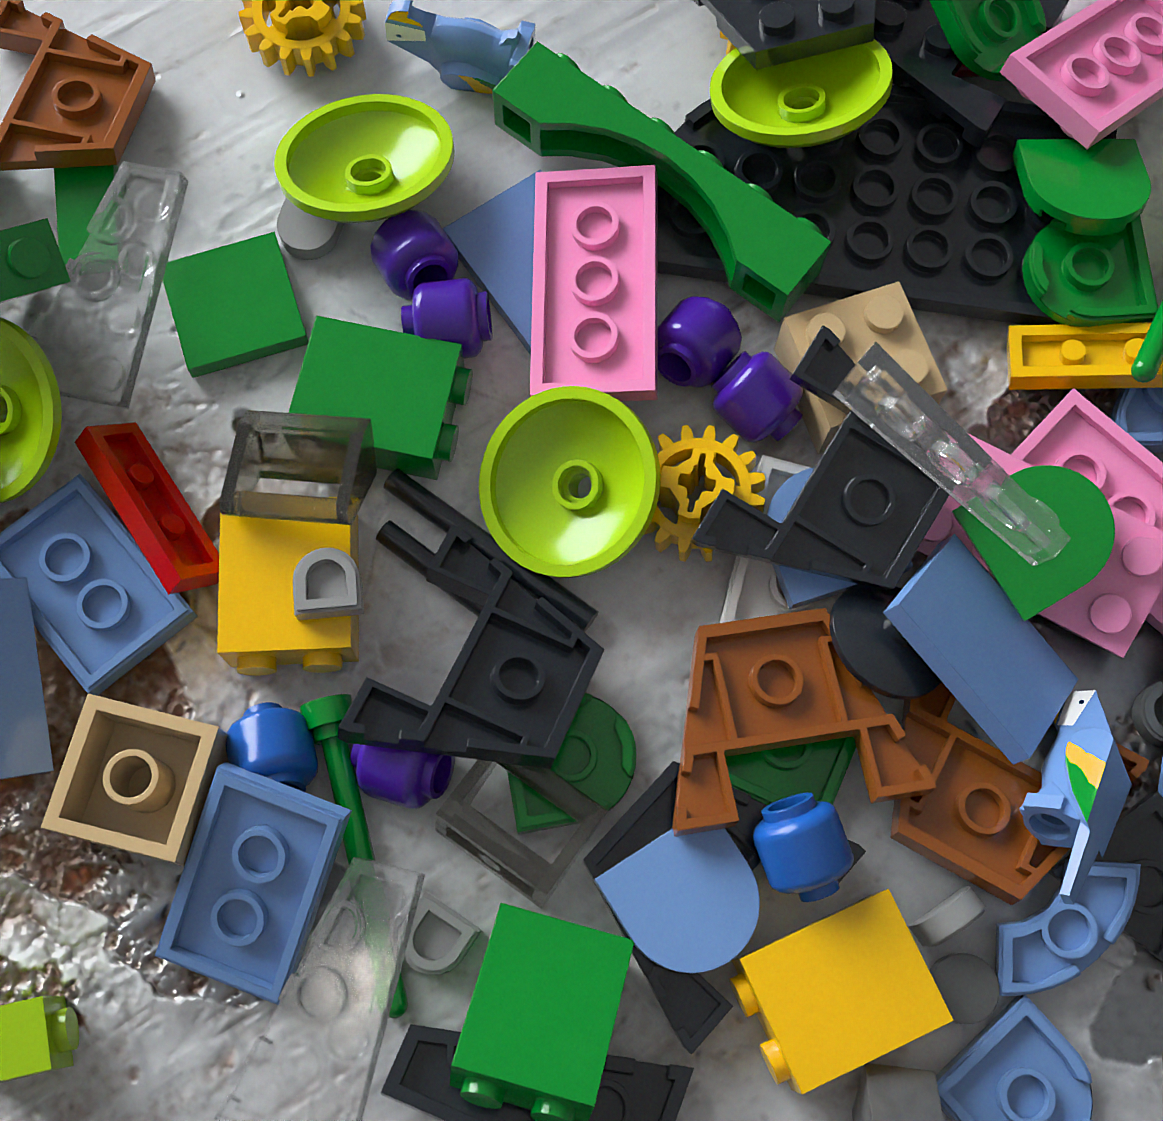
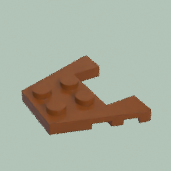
M0 0V48L35 55L0 124V171L118 165L156 82L152 63L93 34L85 39L65 29L63 20L48 12L38 16L26 10L23 0Z
M826 608L698 627L694 636L672 825L674 837L735 827L739 822L725 760L726 756L853 737L871 804L927 795L937 788L934 777L927 766L924 764L920 767L903 740L906 733L895 716L885 712L873 691L859 682L840 660L832 643L829 627L830 614Z
M941 681L927 695L917 699L904 700L901 727L906 736L903 740L920 767L924 764L927 766L934 777L937 788L927 795L894 800L890 838L1004 902L1013 905L1022 900L1070 848L1041 845L1040 841L1024 825L1023 815L1019 808L1024 803L1027 793H1038L1042 788V773L1023 762L1012 764L999 749L949 723L947 718L956 698ZM1116 743L1130 781L1133 782L1147 769L1150 760Z

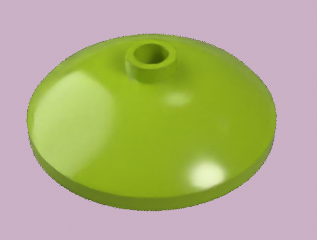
M875 39L872 42L756 70L735 48L722 59L713 72L710 81L711 105L715 116L722 125L751 142L777 148H801L820 145L855 131L883 107L892 89V62L885 48Z
M369 94L329 103L300 119L280 141L275 154L274 167L280 189L285 197L297 208L313 216L330 221L366 223L402 214L427 199L448 176L454 162L455 150L448 123L442 115L429 105L404 96Z
M0 317V503H4L30 490L48 469L59 442L62 408L56 376L41 347L21 327Z
M562 386L542 391L516 406L502 420L489 440L484 452L479 475V499L485 523L498 546L512 560L533 572L559 578L583 577L600 572L626 556L637 545L651 523L660 492L661 474L657 450L648 429L632 409L611 395L596 389L580 386ZM589 477L592 485L591 490L586 497L581 498L578 494V485L581 480Z

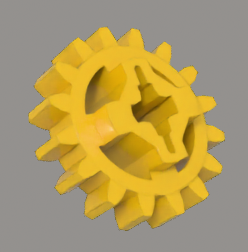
M242 0L244 10L238 12L251 52L260 51L263 64L266 67H270L280 60L284 75L288 76L294 72L297 65L304 66L308 77L315 75L316 64L322 62L331 71L337 69L334 56L340 53L352 58L355 54L352 40H363L365 36L362 21L366 20V12L363 0ZM336 4L340 8L339 16L337 19H335V13L333 8ZM269 13L272 21V25L270 27L267 26V19Z
M688 425L682 426L681 440L675 443L664 433L658 436L660 450L658 459L661 474L658 501L661 502V507L671 508L678 521L676 525L668 520L658 506H656L651 523L644 535L650 534L655 530L657 531L654 540L657 551L661 553L673 543L678 545L679 561L686 562L692 549H700L706 562L712 561L713 550L698 547L691 543L690 540L722 488L762 513L764 512L765 498L756 493L765 489L764 473L757 472L750 473L756 466V454L754 451L745 452L739 456L736 454L738 450V436L732 434L723 443L716 441L715 426L711 425L707 426L702 438H694ZM681 461H684L683 463L679 464L678 466L672 467L673 465H675V464H677V463H679V462H681ZM718 463L725 467L734 479L723 477L716 464ZM704 475V488H706V491L701 493L699 500L695 501L693 511L690 512L688 495H692L695 486H699L700 477Z

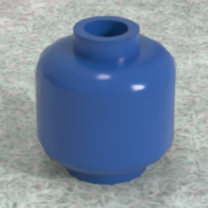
M273 702L256 704L248 708L243 716L235 721L227 731L225 746L228 763L303 792H306V786L312 782L318 773V759L312 733L308 730L304 716L296 710L282 708L281 705Z
M812 793L792 795L764 807L761 810L764 819L754 828L753 840L772 889L784 894L798 893L801 902L818 901L836 893L840 889L837 880L844 876L852 867L854 856L835 807L829 802L815 801Z

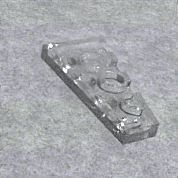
M123 161L86 228L90 235L77 259L69 258L66 264L71 282L62 284L47 313L45 314L40 311L28 334L41 347L52 366L60 396L129 409L189 182L181 171Z
M877 342L862 356L834 391L833 395L1032 566L1054 559L1072 539L1058 525L1060 519L1056 513L1040 500L1030 497Z
M353 857L310 938L312 943L298 970L291 973L278 998L281 1001L263 1035L257 1037L243 1063L246 1067L232 1093L227 1095L214 1117L215 1120L362 1121L425 874L364 857Z

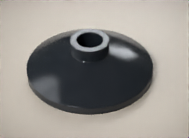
M861 584L849 587L834 603L829 623L832 643L848 671L867 688L893 699H917L934 690L941 683V680L883 613L902 588L895 586L894 589L886 591Z

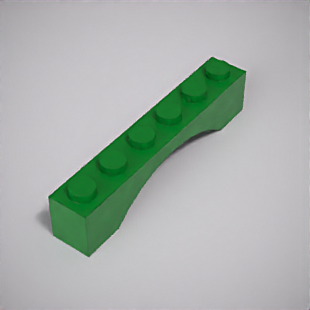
M537 41L492 90L495 125L541 157L571 156L603 161L617 167L655 165L658 186L686 207L709 235L723 262L730 289L777 322L784 318L821 272L831 241L823 236L820 229L814 223L802 217L796 218L778 206L764 189L755 184H746L724 169L722 163L713 154L704 150L698 151L677 137L672 128L663 120L646 116L630 105L616 88L610 85L602 86L583 73L569 56L563 53H554Z

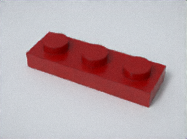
M131 422L86 426L74 443L168 595L218 584L219 552L138 424Z

